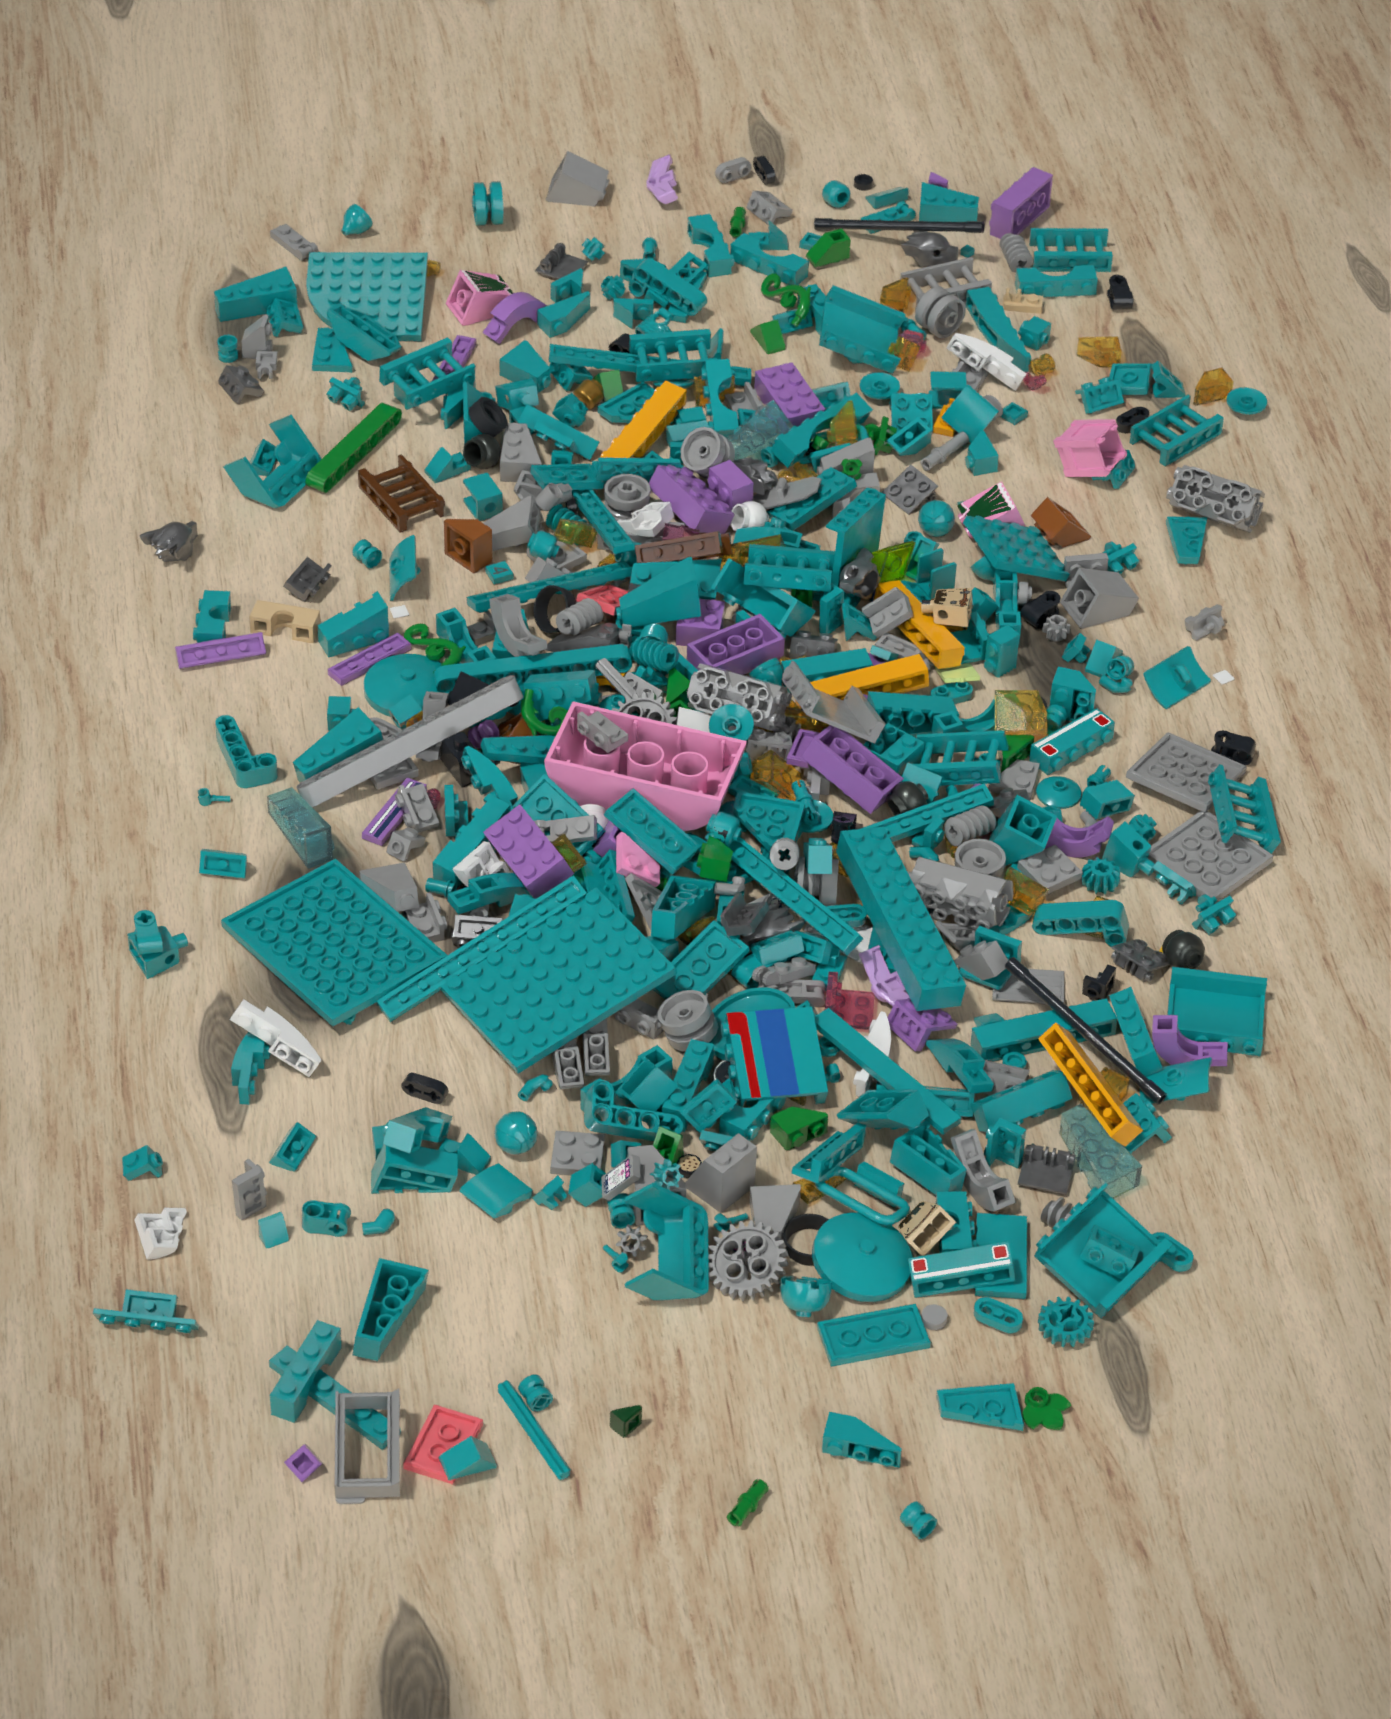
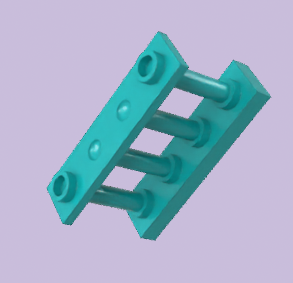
M1031 228L1029 246H1037L1038 251H1034L1032 268L1036 267L1040 272H1071L1074 266L1094 265L1096 272H1111L1113 254L1112 251H1104L1103 248L1107 247L1108 228ZM1045 246H1057V251H1046ZM1064 246L1076 247L1077 251H1065ZM1084 247H1095L1096 251H1084Z
M710 329L629 335V353L637 354L640 364H636V382L701 377V368H704L705 360L717 359L708 358L707 350H710L711 342ZM698 350L700 359L689 360L687 351ZM678 352L680 361H668L667 353ZM646 354H658L660 362L648 363Z
M447 337L381 365L379 382L383 386L394 382L405 393V409L409 410L462 387L463 382L470 384L475 381L476 365L473 363L463 368L452 356V341ZM445 360L455 371L446 375L436 364ZM429 368L438 379L429 382L419 371ZM412 375L421 386L412 390L402 378Z
M1186 395L1133 425L1130 431V444L1133 445L1142 439L1160 450L1159 463L1166 467L1222 434L1224 417L1216 414L1206 419L1189 408L1191 396ZM1186 415L1199 423V425L1192 427L1181 420L1180 417ZM1172 423L1186 433L1177 435L1165 426ZM1158 431L1171 441L1164 444L1151 434Z
M750 544L748 563H745L744 585L830 592L835 551Z
M1004 730L917 734V739L924 742V751L920 764L913 765L944 777L940 786L1001 782L999 765L995 759L997 751L1008 750L1009 748ZM988 751L986 761H973L975 752ZM966 752L964 762H952L953 754ZM944 753L942 763H930L932 754Z
M1219 764L1215 771L1209 775L1208 784L1222 842L1227 843L1231 836L1236 834L1258 841L1260 847L1272 854L1280 844L1281 839L1266 779L1258 776L1251 785L1227 779L1224 766ZM1229 789L1247 794L1248 799L1230 794ZM1232 804L1250 809L1252 815L1234 810ZM1236 820L1254 825L1256 831L1238 826Z

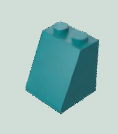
M1016 795L997 821L996 828L989 841L998 844L1005 852V866L1042 852L1046 847L1057 815Z

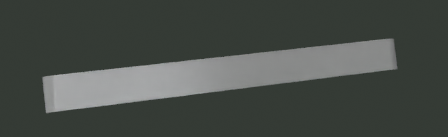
M511 675L502 678L299 783L296 788L305 807L317 806L518 702L523 698V694L515 676Z

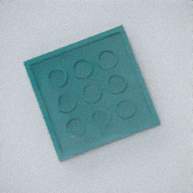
M966 515L963 521L964 525L995 569L1067 581L1070 574L1065 572L1064 564L1056 556V553L1051 549L1048 541L1044 539L1038 528L1034 526L1025 527L1014 522L1011 524L1004 523L998 519L988 520L981 516L972 517Z

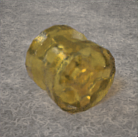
M1047 353L1030 362L1031 371L1037 378H1042L1047 373L1053 372L1056 367L1054 359Z

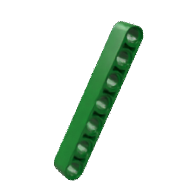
M381 402L308 472L306 485L323 493L329 492L399 424L402 410Z

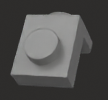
M413 828L393 831L386 852L401 861H406L410 850L423 847L426 838L419 835V832Z

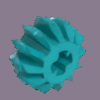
M1096 857L1095 860L1089 859L1082 868V885L1087 887V891L1094 890L1095 894L1102 892L1106 895L1107 891L1114 892V889L1120 884V867L1115 865V861H1107V858L1100 860Z

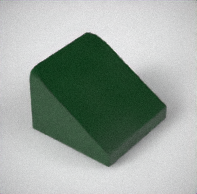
M640 1405L615 1409L610 1412V1428L623 1438L642 1424V1406Z

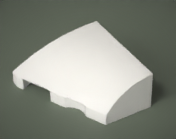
M651 502L642 509L631 513L632 519H619L617 522L628 533L655 537L674 518L670 502Z
M485 841L453 868L457 877L467 887L468 880L495 873H511L506 863L499 861L490 842Z
M164 1208L161 1214H137L134 1220L147 1260L162 1258L176 1251L179 1243L178 1237L183 1227V1218L187 1212L186 1208Z

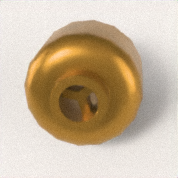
M594 379L584 380L573 392L589 410H592L604 397L602 385Z

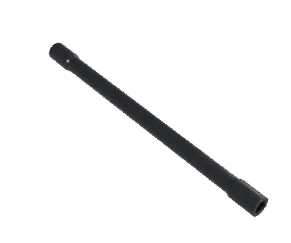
M815 218L814 220L815 230L842 228L853 230L984 233L985 230L984 221L941 222L844 220L832 218Z
M1015 957L1010 958L1006 962L1005 968L1014 977L1029 987L1139 1086L1142 1092L1153 1102L1159 1105L1165 1100L1167 1093L1143 1075L1036 979Z

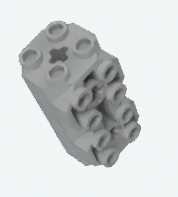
M1184 465L1182 468L1177 467L1174 473L1175 481L1173 487L1168 489L1166 498L1170 499L1169 504L1171 506L1251 533L1252 529L1250 526L1257 524L1264 503L1260 502V497H1265L1263 491L1235 480H1228L1213 475L1194 466Z
M707 664L698 665L697 668L701 670L693 673L687 692V698L690 701L688 702V707L713 714L721 706L737 704L745 707L751 713L754 726L776 731L778 727L782 728L784 726L786 706L790 704L792 694L787 692V687Z
M918 857L913 871L908 872L933 919L943 921L948 915L953 914L955 916L954 921L959 926L977 930L979 926L987 929L994 925L1002 926L1009 914L1010 907H1006L1008 900L1012 901L1013 881Z

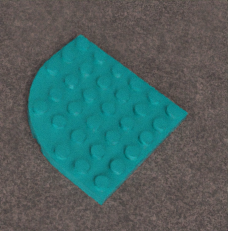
M309 252L306 279L309 303H311L315 314L331 328L332 325L327 311L329 308L341 303L347 308H353L366 314L396 335L399 341H422L428 253Z

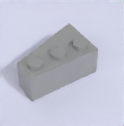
M508 423L505 428L500 459V481L517 482L522 470L530 472L531 465H542L527 424Z

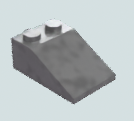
M605 623L589 627L577 635L561 633L547 644V649L545 650L559 652L620 644L619 633L622 631V628H618L613 623Z

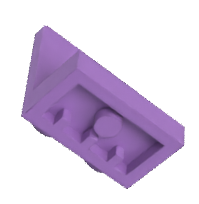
M910 998L896 1000L888 1015L890 1029L915 1052L922 1051L931 1031L955 1029L957 1026L951 1015L941 1008L916 1011Z

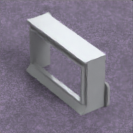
M399 1389L393 1392L338 1393L336 1391L335 1497L338 1504H362L365 1498L400 1497ZM345 1409L387 1410V1478L344 1479Z

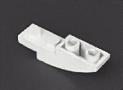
M955 333L946 349L978 372L982 368L1014 391L1018 389L1026 376L1025 372L1011 363L1014 359L1013 357L977 338Z
M243 999L230 1018L237 1025L271 1045L268 1052L308 1077L311 1076L321 1062V1058L307 1039L286 1019L268 1006L263 1012Z
M881 1011L877 1020L873 1019L871 1022L870 1034L864 1037L890 1057L891 1030L886 1013ZM863 1068L861 1071L856 1072L853 1085H856V1096L858 1097L869 1090L873 1082H879Z

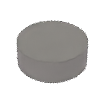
M928 1305L922 1310L921 1319L927 1329L939 1330L946 1325L947 1312L942 1306Z

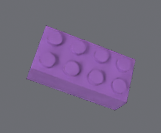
M1032 167L1017 182L1015 181L1008 190H1005L999 198L995 199L991 204L990 235L999 239L1008 233L1019 235L1050 207L1053 175Z
M793 362L755 371L754 388L757 395L769 412L776 413L779 427L784 434L788 433L793 426H800L805 419H812L819 411H825L824 406Z
M658 465L649 481L650 490L663 502H670L672 511L693 532L710 533L720 531V534H725L735 515L729 509V506L717 498V494L709 490L705 486L704 481L696 478L693 475L694 472L689 468Z
M758 614L688 643L687 660L698 670H701L697 668L699 664H707L744 675L770 659L777 658L780 660L784 658L785 638L761 614Z
M832 725L815 736L801 756L811 767L818 770L828 781L835 784L845 795L852 798L862 809L870 814L887 801V796L891 795L894 787L904 779L848 732Z
M520 804L483 832L534 899L542 896L574 874L561 854Z

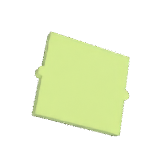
M970 663L938 669L935 666L936 672L944 683H963L980 680V675Z

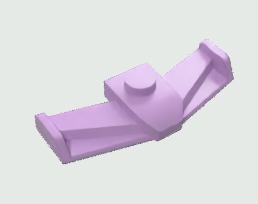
M670 154L652 162L650 173L646 180L648 190L663 204H668L678 199L674 189H672L677 183L673 169L669 171L670 165L673 162Z
M879 945L859 953L872 984L871 991L877 999L882 1002H888L893 1006L896 1000L910 998L897 971L890 974Z

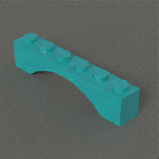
M857 392L851 396L846 395L839 403L831 404L826 411L823 412L821 410L812 419H805L800 426H793L788 433L778 435L774 440L775 445L771 451L789 468L801 461L809 448L810 437L815 433L851 424L861 425L865 423L873 409Z

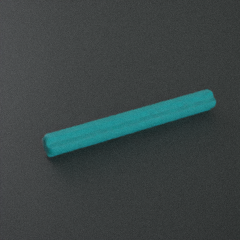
M505 1380L503 1383H499V1394L559 1480L568 1478L570 1476L569 1466L511 1382Z

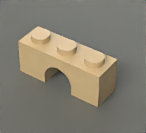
M262 600L256 601L249 616L250 633L262 632L263 635L272 636L277 628L289 627L292 629V640L314 643L318 634V625L321 624L320 610Z

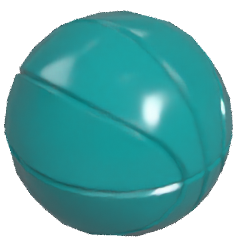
M933 500L922 506L918 515V523L923 532L932 537H941L952 530L955 514L950 505L944 501Z
M513 1111L504 1114L497 1121L494 1135L497 1145L503 1151L512 1155H519L528 1152L534 1146L538 1131L535 1121L529 1115L520 1111Z

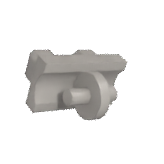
M1217 604L1211 608L1206 607L1197 616L1185 618L1186 630L1191 631L1192 639L1198 640L1209 633L1217 634L1222 630V626L1225 624L1221 616V605Z

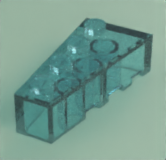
M774 400L762 405L726 437L732 442L735 449L734 460L749 457L768 446H772L775 444L774 440L781 433H788L793 424Z
M291 787L267 796L269 815L307 869L333 860L332 850H334L335 846L332 840L331 826L300 794Z
M1082 1104L1062 1113L1059 1134L1068 1150L1071 1151V1154L1075 1155L1078 1162L1077 1166L1087 1177L1091 1190L1095 1186L1099 1189L1106 1182L1108 1186L1105 1192L1114 1199L1139 1186L1142 1165L1123 1145L1108 1135L1100 1122Z

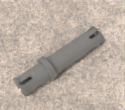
M960 432L941 447L934 448L931 454L920 461L922 468L928 471L933 466L943 463L946 457L969 442L967 434Z

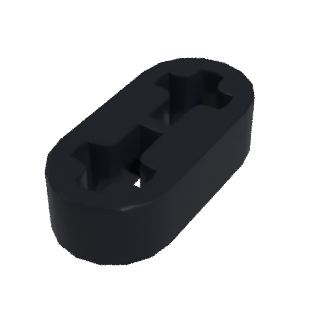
M764 155L754 157L753 167L764 184L775 183V171Z
M1135 407L1119 415L1116 419L1117 431L1124 434L1130 433L1133 425L1149 417V410L1145 407Z
M413 1072L407 1074L401 1085L406 1094L434 1104H441L449 1092L448 1087L443 1082Z

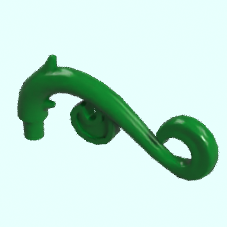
M775 273L768 275L761 285V292L766 297L782 295L780 300L781 306L785 309H791L797 302V297L794 294L799 295V305L794 313L796 315L791 324L798 327L802 319L805 320L810 309L811 287H808L807 290L800 285H788L780 288V276ZM774 283L776 290L769 291L770 286Z
M422 623L412 625L405 631L404 638L411 644L428 646L425 649V653L429 660H439L445 655L444 649L450 652V656L441 663V666L460 664L466 646L459 648L455 642L448 639L427 638L430 630L426 624ZM421 633V639L412 638L414 635Z
M525 689L524 699L521 700V714L532 735L536 736L538 732L543 735L556 736L568 711L560 706L553 707L549 711V721L553 724L556 719H559L561 723L556 726L542 723L535 715L539 712L534 708V701H532L534 690Z

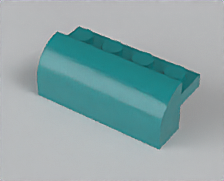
M609 849L598 864L581 860L573 870V875L584 890L588 893L597 887L613 904L619 905L620 912L632 923L635 914L624 875L616 873V851Z

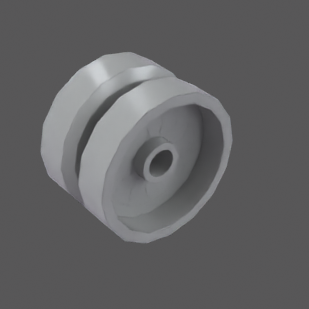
M934 287L928 290L918 302L915 310V319L919 325L929 330L935 336L946 338L952 335L963 322L966 306L962 300L952 295L943 287Z
M701 427L690 432L683 441L681 459L690 470L708 479L710 467L728 460L734 462L735 449L732 442L712 428Z
M620 474L613 476L604 486V505L614 518L632 519L631 513L650 504V484L646 479L638 475Z
M971 839L958 846L955 852V866L1004 879L1006 857L1005 852L998 844L985 839Z
M686 990L672 995L663 1002L657 1014L669 1044L676 1050L686 1051L691 1039L709 1043L718 1030V1023L713 1011H711L708 999L699 991Z

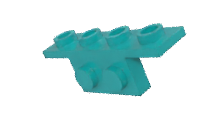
M528 404L517 422L519 424H527L528 429L536 432V436L544 441L549 439L555 442L554 445L559 449L566 450L567 448L588 460H591L600 443Z
M126 1289L122 1311L93 1308L94 1316L103 1324H114L115 1321L125 1322L124 1325L129 1327H140V1324H146L155 1330H165L166 1327L176 1328L175 1330L181 1333H191V1330H199V1324L195 1319L175 1317L178 1301L177 1295Z

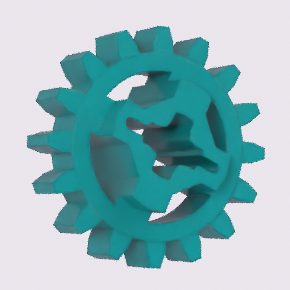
M1057 1297L1055 1303L1048 1300L1047 1306L1042 1305L1041 1312L1038 1315V1330L1044 1331V1339L1051 1337V1344L1053 1345L1059 1341L1061 1342V1347H1065L1066 1343H1070L1072 1347H1075L1076 1341L1083 1344L1085 1337H1091V1331L1094 1326L1093 1312H1088V1305L1080 1306L1079 1299L1071 1302L1070 1297H1067L1066 1301H1062L1060 1297Z

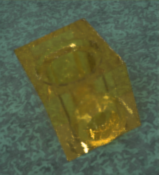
M898 336L896 343L891 342L887 353L901 358L897 367L909 372L921 346Z

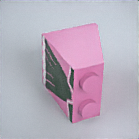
M460 270L446 305L461 325L466 326L493 318L494 316L491 314V311L504 298L514 293L500 275Z
M1002 481L957 505L960 514L957 516L963 526H965L963 521L967 515L972 517L981 516L988 520L998 519L1009 524L1014 522L1026 527ZM965 527V530H966V532H967L969 538L972 539L973 536L970 534V532L968 531V529Z

